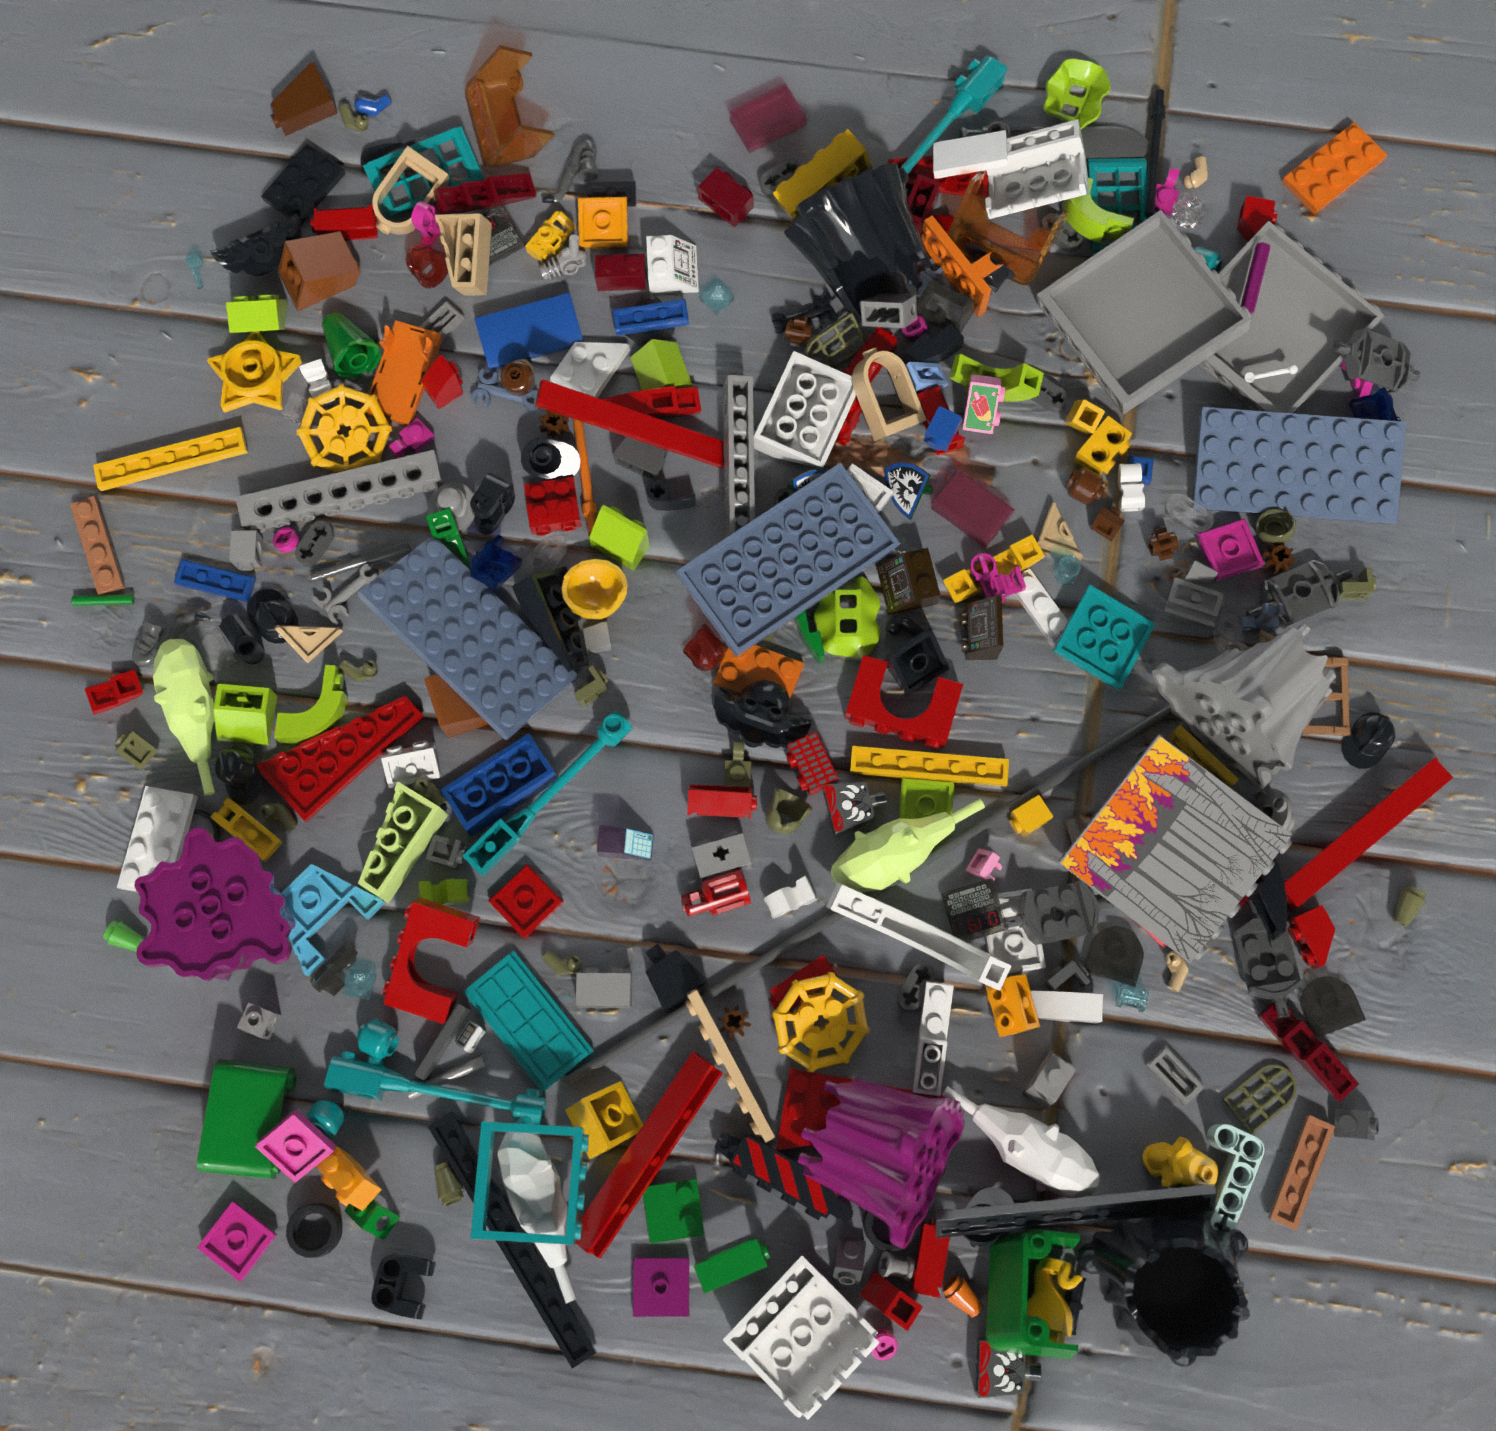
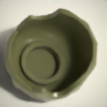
M1268 509L1259 516L1256 522V532L1259 538L1269 545L1271 543L1280 545L1290 541L1296 529V520H1294L1291 512L1280 509Z

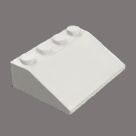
M793 351L754 435V449L774 458L823 469L856 397L852 376Z

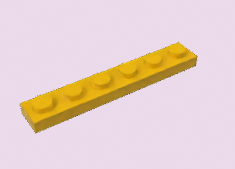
M241 427L98 463L93 465L97 487L100 491L246 454L248 451L243 430Z
M852 746L850 773L928 779L1002 787L1008 785L1009 759Z

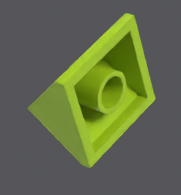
M652 339L630 357L641 390L675 386L676 389L693 387L677 342Z

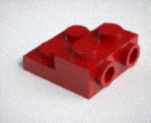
M573 476L524 484L529 527L532 535L546 536L551 534L552 531L562 530L563 532H570L576 530V527H582Z

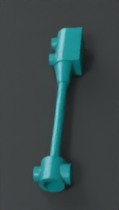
M985 56L981 61L975 58L968 68L969 76L961 75L954 85V88L957 90L947 113L901 168H904L908 174L949 124L967 109L978 114L1004 83L1008 67L991 56Z
M614 710L596 728L598 738L528 808H524L505 822L500 818L462 857L484 878L521 841V837L536 817L535 815L605 745L615 747L633 729L631 724L619 712Z
M342 1051L340 1057L333 1056L323 1085L329 1091L382 1101L384 1091H413L508 1110L517 1124L541 1125L547 1102L546 1098L541 1097L542 1091L526 1088L525 1094L519 1093L513 1100L415 1081L410 1077L389 1069L387 1066H383V1059L369 1056L367 1062L358 1061L357 1054Z

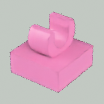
M978 848L965 871L974 877L994 882L995 878L990 873L993 868L1002 869L1001 864L998 863L1000 857L992 851Z

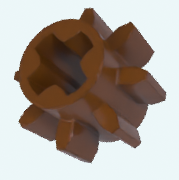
M796 315L794 321L788 320L784 338L790 339V346L801 348L803 342L808 343L810 341L813 325L807 324L808 317Z
M547 410L545 416H539L542 423L539 426L540 432L544 433L547 431L548 439L558 437L561 440L564 432L569 433V427L566 425L570 422L569 417H562L561 414Z
M1166 527L1155 529L1154 533L1151 534L1152 537L1147 539L1151 556H1159L1160 561L1172 558L1174 551L1179 548L1175 532H1167Z
M1271 543L1267 547L1269 552H1264L1261 555L1265 559L1263 568L1272 570L1273 575L1279 570L1283 573L1289 570L1288 565H1292L1296 561V559L1291 557V552L1294 549H1289L1284 546V543L1277 547Z
M739 1005L735 1006L734 1011H729L725 1007V1018L718 1017V1021L724 1022L725 1025L720 1029V1032L728 1030L730 1032V1039H733L734 1033L738 1032L744 1037L742 1029L744 1027H751L749 1022H744V1018L748 1016L749 1012L741 1014L739 1012ZM732 1015L734 1018H741L739 1021L740 1027L737 1029L734 1026H727L730 1023L729 1017Z

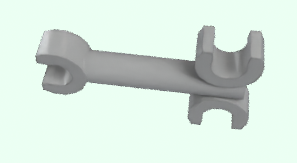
M368 563L361 567L360 576L335 597L325 587L323 588L327 595L325 600L319 601L317 597H312L318 607L324 608L327 611L328 617L334 625H339L335 619V615L338 612L344 613L346 617L349 616V612L341 604L366 583L369 584L379 576L377 573L371 577L366 576L367 572L372 569Z

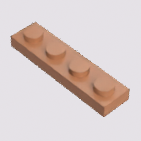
M91 496L71 503L70 507L97 594L108 595L125 589L98 499L95 496Z
M1306 1115L1268 1219L1292 1230H1297L1335 1126L1311 1115Z

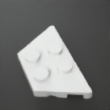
M575 342L550 377V382L598 398L629 353L630 347L626 343Z

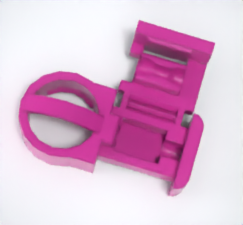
M420 201L413 209L411 220L415 229L421 231L422 238L420 242L432 246L440 234V228L437 227L439 224L435 218V215H440L437 206L434 208L433 205Z
M979 553L972 559L970 573L974 578L975 584L980 583L985 599L993 596H1002L1003 603L1006 596L1025 591L1026 585L1019 566L1011 570V574L1003 576V573H998L996 561L991 555ZM978 560L981 563L984 575L978 574L974 570V563ZM985 560L991 564L992 570L990 573ZM1014 574L1016 576L1019 586H1017L1016 581L1013 576Z

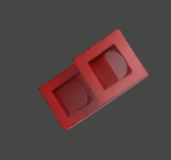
M135 670L109 677L110 681L85 688L93 715L113 709L143 695V690Z

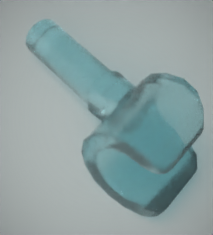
M195 252L187 256L185 261L192 271L197 289H202L203 285L197 268L201 267L203 263Z

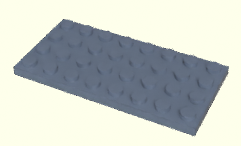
M1201 407L1192 509L1262 514L1268 509H1280L1290 511L1293 517L1397 524L1406 422Z
M839 463L678 569L675 574L735 657H738L898 548L900 542L843 465Z
M433 536L358 592L357 596L505 740H508L573 684L579 676L574 670L568 672L551 648L438 539H433Z

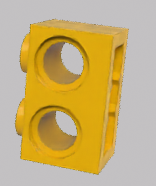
M1107 416L1078 451L1074 462L1099 475L1103 472L1108 474L1116 464L1114 461L1118 454L1123 456L1131 446L1128 441L1132 433L1110 416ZM1107 437H1114L1118 443L1110 442ZM1092 455H1099L1103 461L1094 460Z

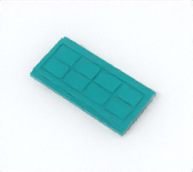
M515 951L508 954L464 991L467 998L542 1093L551 1088L594 1051Z

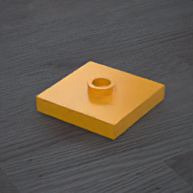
M627 197L578 198L579 248H628Z

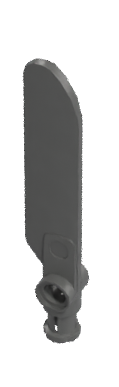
M995 121L989 126H981L980 129L961 127L959 138L1006 130L1007 138L1047 127L1007 126L1004 122ZM1085 126L1081 129L1086 158H1144L1150 152L1149 140L1132 129L1116 126Z

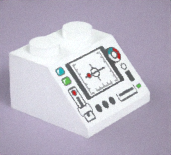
M672 235L646 236L650 295L699 292L696 245Z

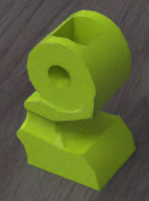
M446 879L438 885H432L431 881H418L420 898L445 906L470 902L467 892V879Z

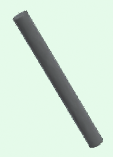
M407 541L310 573L311 579L315 583L360 568L367 563H376L409 552L411 549Z

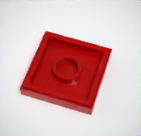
M527 864L488 900L524 939L564 903Z

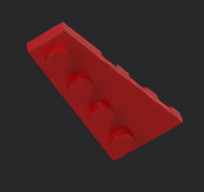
M923 156L908 173L909 181L906 185L908 189L913 188L919 174L941 182L939 193L979 199L989 197L986 170L935 179L933 156ZM908 158L888 159V164L897 163L898 169H900Z

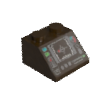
M928 548L902 553L876 567L888 615L938 605L940 591Z
M993 596L967 603L965 612H961L960 617L961 627H965V636L961 638V650L966 652V660H997L1003 648L1002 596Z

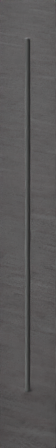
M1170 703L934 848L928 858L910 872V876L1010 815L1013 810L1037 795L1044 794L1172 714ZM898 879L883 890L863 892V894L875 898L900 883L901 880ZM835 911L829 913L699 994L706 1003L845 916ZM686 1004L680 1005L567 1075L571 1085L690 1013Z

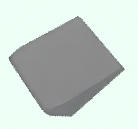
M1194 561L1183 580L1194 584H1210L1218 572L1198 561Z
M607 621L583 629L587 654L612 650Z

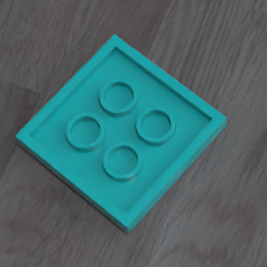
M1088 585L1052 652L1118 691L1122 689L1155 623L1092 585Z

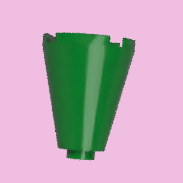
M340 312L330 313L323 319L322 329L334 369L338 375L346 380H356L360 378L359 374L365 371L367 374L372 372L381 359L378 344Z

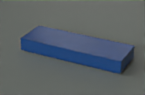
M686 299L612 309L616 336L689 325Z
M181 559L174 580V584L177 586L246 603L250 600L256 582L253 576Z

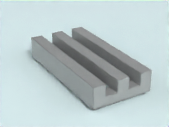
M445 301L419 327L428 330L449 310L450 312L441 321L437 322L431 330L441 333L444 340L465 319L460 312Z
M1164 1046L1146 1064L1147 1068L1183 1106H1186L1205 1087L1167 1046ZM1166 1056L1195 1088L1192 1090L1162 1057ZM1156 1063L1188 1094L1186 1097L1155 1065Z

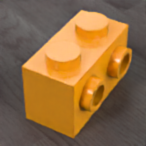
M1026 974L1007 977L1000 991L985 984L987 999L991 1004L994 1025L999 1033V1037L1014 1035L1040 1027Z
M338 1146L335 1147L334 1152L316 1166L323 1174L321 1180L329 1188H334L337 1191L335 1197L345 1206L351 1204L363 1211L382 1190L359 1162Z

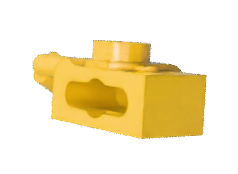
M555 211L526 244L527 253L541 263L550 254L558 255L564 248V242L575 230V224L562 211ZM556 220L567 229L565 233L553 224Z

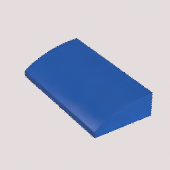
M570 293L474 318L489 370L504 367L511 361L529 360L570 349L575 342H583Z
M528 733L440 790L471 837L549 787L558 777Z

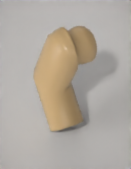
M1205 157L1194 159L1195 171L1184 178L1186 188H1197L1206 182L1208 172Z
M1170 951L1165 959L1172 976L1166 987L1179 993L1189 970L1184 958L1175 951Z

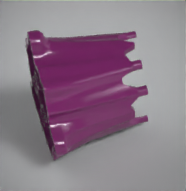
M197 827L187 833L183 852L179 860L173 863L160 862L151 874L140 876L134 883L135 889L140 896L139 913L151 924L149 935L137 947V959L148 967L170 966L181 977L197 976L205 981H210L213 978L229 981L232 975L231 972L248 969L255 960L264 958L272 964L284 963L292 952L289 934L296 923L291 918V914L285 905L286 897L274 884L275 877L270 872L262 869L260 856L239 838L233 837L223 842H216L211 833L204 828Z
M859 1078L853 1079L850 1083L840 1084L827 1080L824 1090L833 1093L841 1103L839 1106L829 1109L826 1115L827 1126L825 1129L814 1131L807 1127L804 1128L802 1138L811 1141L823 1158L801 1153L798 1163L805 1165L803 1175L828 1187L884 1221L889 1228L890 1242L897 1247L905 1249L916 1227L922 1223L935 1200L938 1184L946 1171L948 1156L953 1147L959 1142L964 1130V1110L959 1109V1101L951 1098H925Z

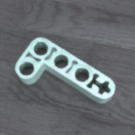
M1215 1124L1207 1131V1141L1212 1147L1228 1154L1215 1187L1217 1196L1214 1211H1206L1214 1229L1217 1230L1214 1227V1223L1219 1222L1222 1230H1232L1237 1225L1265 1149L1264 1144L1259 1138L1228 1124ZM1222 1129L1226 1131L1228 1136L1224 1144H1221L1218 1140V1133ZM1247 1141L1253 1147V1151L1249 1156L1243 1150L1244 1144ZM1240 1167L1243 1177L1237 1182L1234 1179L1233 1172L1235 1168ZM1230 1193L1233 1202L1227 1208L1223 1203V1197L1225 1194ZM1218 1211L1228 1213V1216L1226 1217L1223 1216V1214H1218Z

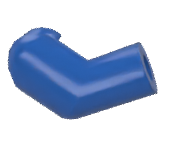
M386 94L381 95L376 100L359 97L354 102V106L359 113L369 116L378 115L392 104Z

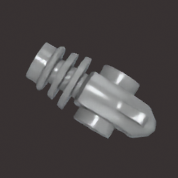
M577 235L569 237V248L563 249L556 255L557 262L552 257L553 264L548 260V266L543 263L539 267L544 280H552L551 275L557 278L555 273H558L559 278L562 277L560 271L564 275H574L578 272L579 268L586 266L587 254L579 250V237Z

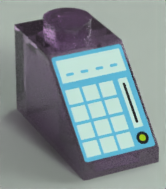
M599 825L596 852L599 857L651 861L654 834L626 827Z

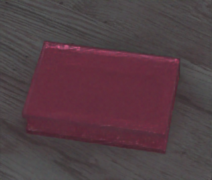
M786 84L729 111L731 115L729 121L749 153L792 132H796V130L807 125V118Z
M961 470L954 475L933 501V506L931 507L933 511L984 548L990 544L1015 510Z

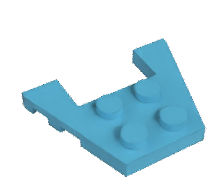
M313 864L307 867L282 891L287 899L285 905L291 914V918L296 923L295 927L291 929L289 939L293 945L292 948L301 963L303 973L309 977L327 960L310 943L309 939L348 901L367 920L385 904L382 899Z

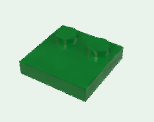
M697 1179L648 1186L643 1197L650 1244L705 1235Z

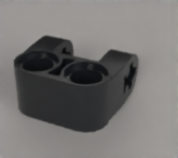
M491 472L484 477L470 501L471 511L475 516V527L479 533L484 535H490L497 530L515 501L513 484ZM490 517L491 524L486 523L482 526L481 520L486 521Z
M402 1254L384 1257L378 1266L371 1294L373 1305L379 1310L395 1315L422 1319L426 1304L401 1297L407 1273L433 1276L436 1261ZM391 1260H396L399 1263L400 1270L397 1275H392L388 1271V1263ZM384 1288L389 1289L393 1295L392 1301L389 1304L381 1300V1292Z

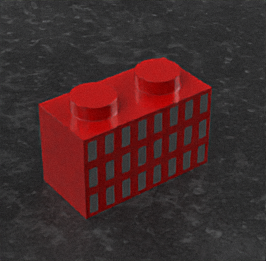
M817 732L787 744L788 753L785 754L789 766L796 768L799 774L796 780L802 791L806 790L808 795L811 796L822 791L823 785L838 783V776Z

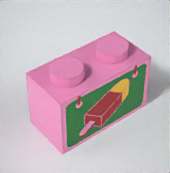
M971 374L963 417V430L993 434L994 426H999L1001 411H997L998 402H1003L1005 387H1001V378Z

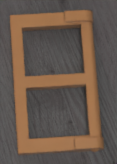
M1328 658L1324 667H1340L1341 693H1331L1326 700L1341 701L1342 726H1309L1308 724L1302 732L1304 735H1351L1348 659Z

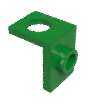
M374 1199L363 1211L351 1204L345 1209V1213L361 1229L382 1240L387 1237L400 1218L398 1214L381 1206ZM388 1216L387 1225L382 1229H376V1222L381 1217Z

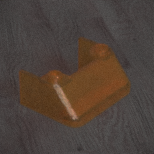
M499 45L466 85L465 99L481 159L486 166L497 167L533 158L554 136L553 131L522 125L515 97L523 89V79L520 70L533 57L531 52Z
M979 171L968 184L948 236L964 256L971 261L973 259L964 248L966 243L975 244L987 253L993 251L991 256L1014 272L1015 277L1010 280L1020 285H1028L1038 275L1057 240L1069 212L1064 210L1055 221L1051 230L1038 228L1032 233L1029 240L986 220L988 213L985 198L976 194L985 174V171Z

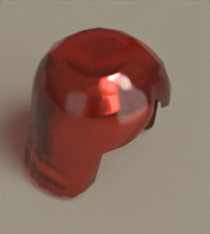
M418 243L412 246L406 254L405 262L409 272L425 288L437 287L449 273L445 260L447 258L446 253L436 250L427 244ZM431 264L432 269L427 274L421 273Z
M705 623L685 646L683 653L692 661L695 668L700 671H710L722 662L726 650L723 642L709 625Z

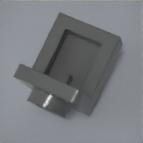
M433 834L425 860L457 870L458 865L463 864L465 860L462 856L467 852V849L464 848L465 844L461 840L456 839L455 841Z
M1072 960L1063 968L1058 964L1047 973L1050 979L1044 984L1050 991H1053L1070 976H1073L1079 985L1084 987L1090 982L1087 978L1089 973L1079 962L1075 964Z
M1335 1109L1334 1137L1375 1140V1135L1379 1133V1120L1375 1118L1374 1112Z
M839 1236L833 1280L839 1281L844 1285L860 1284L866 1241Z

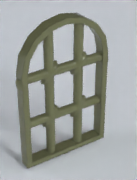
M848 312L826 329L816 334L808 342L804 356L810 358L822 350L824 356L819 362L823 364L828 361L829 367L835 369L838 365L856 354L865 344L866 340L853 314ZM850 317L853 323L839 331L837 326ZM855 327L858 334L845 343L842 336ZM834 328L836 332L834 336L822 343L820 338ZM839 338L841 342L840 347L828 355L825 348ZM860 338L862 344L850 352L848 349L849 345ZM817 340L819 345L809 353L812 344ZM844 349L846 355L832 363L831 359L833 356Z
M1266 1065L1256 1070L1253 1075L1222 1100L1252 1135L1279 1112L1288 1107L1295 1098L1297 1091L1296 1080L1285 1067ZM1268 1068L1279 1069L1270 1078L1269 1076L1266 1078L1262 1071ZM1285 1072L1291 1081L1280 1090H1276L1271 1082ZM1259 1075L1264 1082L1254 1091L1248 1092L1244 1086ZM1292 1086L1291 1097L1286 1102L1281 1094ZM1264 1087H1269L1274 1094L1264 1103L1258 1104L1253 1096ZM1241 1089L1246 1097L1233 1107L1228 1099ZM1274 1099H1279L1283 1105L1268 1116L1263 1108ZM1247 1101H1251L1256 1109L1243 1119L1236 1110ZM1257 1113L1258 1115L1261 1113L1265 1120L1251 1130L1246 1122Z

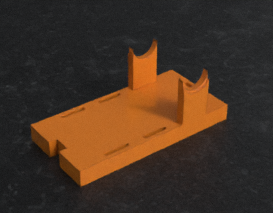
M930 216L924 220V234L921 236L928 255L934 260L938 268H943L942 273L961 297L967 298L970 301V308L979 317L986 312L992 290L983 278L1004 264L996 265L992 263L990 255L993 251L971 264L936 219Z
M396 320L392 331L389 326L385 325L383 338L379 342L384 349V353L369 395L375 394L378 397L377 401L384 415L391 416L392 422L408 426L414 421L425 390L421 382L423 374L427 373L436 360L443 336L441 333ZM370 409L365 413L367 415L373 416Z

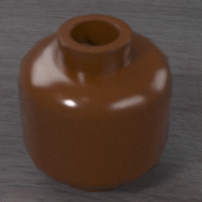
M511 361L502 369L501 383L510 394L524 396L534 388L535 375L526 363Z
M1082 467L1079 470L1074 469L1065 485L1068 488V495L1085 505L1090 504L1093 500L1098 501L1105 490V487L1101 486L1103 483L1102 476L1086 467Z

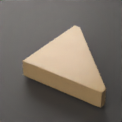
M1052 502L1037 543L1040 548L1080 562L1083 555L1079 552L1073 540V535L1066 522L1062 519L1056 507L1057 504Z
M282 625L274 627L307 663L343 632L339 627Z

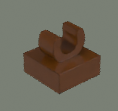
M1114 506L1110 511L1103 507L1090 529L1112 542L1125 521L1119 517L1122 511Z

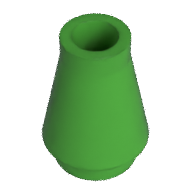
M113 920L103 935V939L107 940L109 945L135 952L140 942L145 939L122 920L119 922Z

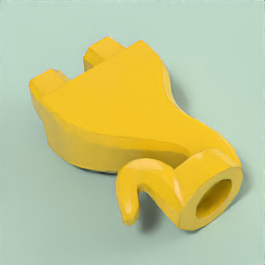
M1045 1257L1038 1263L1034 1272V1291L1027 1301V1315L1040 1317L1047 1323L1050 1331L1049 1342L1064 1343L1066 1336L1071 1337L1073 1318L1069 1305L1054 1285L1052 1276L1057 1275L1058 1284L1066 1290L1075 1288L1083 1278L1081 1275L1069 1278L1072 1270L1071 1263Z

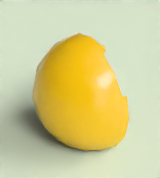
M591 559L571 567L564 576L561 589L563 599L573 613L586 619L600 620L610 616L620 607L627 594L628 584L625 574L617 565L607 560Z

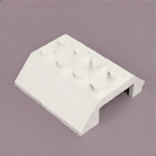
M1078 119L1007 138L1008 166L986 170L989 180V197L985 198L989 219L1089 194L1086 156Z
M803 1256L788 1269L723 1338V1341L742 1361L745 1360L784 1401V1405L795 1416L800 1418L803 1415L807 1420L822 1406L817 1398L821 1395L827 1400L842 1384L837 1378L839 1374L847 1379L862 1362L857 1355L861 1352L867 1357L879 1344V1341L875 1338L878 1332Z

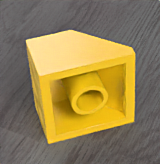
M621 1081L581 1099L565 1110L573 1127H583L585 1134H589L588 1152H586L589 1160L636 1136L643 1126Z

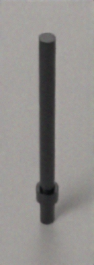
M1162 89L1155 91L1154 105L1151 107V119L1153 121L1144 216L1147 218L1153 216L1155 211L1162 120L1165 118L1166 107L1164 106L1165 91Z

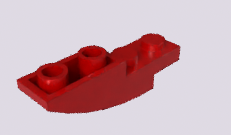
M675 386L663 387L602 399L654 418L700 414L701 412L698 387L676 389Z

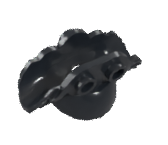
M295 213L293 216L282 221L281 225L279 221H276L255 233L229 242L231 247L226 246L210 250L211 255L220 265L237 274L243 270L254 277L263 276L279 268L285 241L301 238L300 218Z
M754 681L746 686L739 696L731 694L728 690L725 691L721 687L716 692L714 710L718 723L724 725L729 732L741 735L742 740L749 747L756 748L765 743L772 748H787V744L805 737L810 730L811 720L792 715V704L788 693L782 686L773 681Z

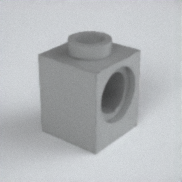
M256 530L231 531L229 560L233 565L242 571L262 568L263 538Z
M248 1002L237 1028L262 1039L270 1040L281 1015Z

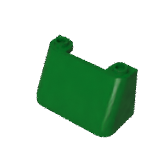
M218 1059L216 1061L197 1157L198 1171L276 1179V1175L281 1170L261 1153L255 1145L261 1137L280 1123L284 1096L288 1095L290 1090H294L296 1086L297 1075L294 1074L295 1068Z

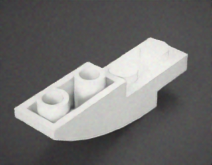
M926 981L916 1051L914 1093L941 1095L954 988L952 984Z

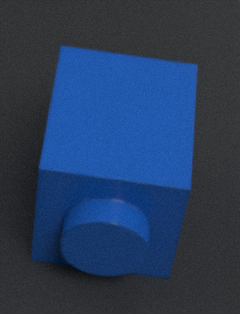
M939 406L926 430L924 442H927L928 446L935 450L947 452L960 427L962 416Z

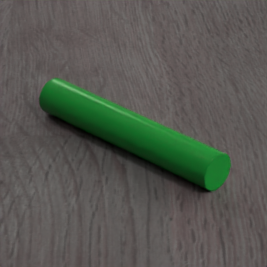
M133 594L72 596L71 602L73 606L134 604L135 598Z

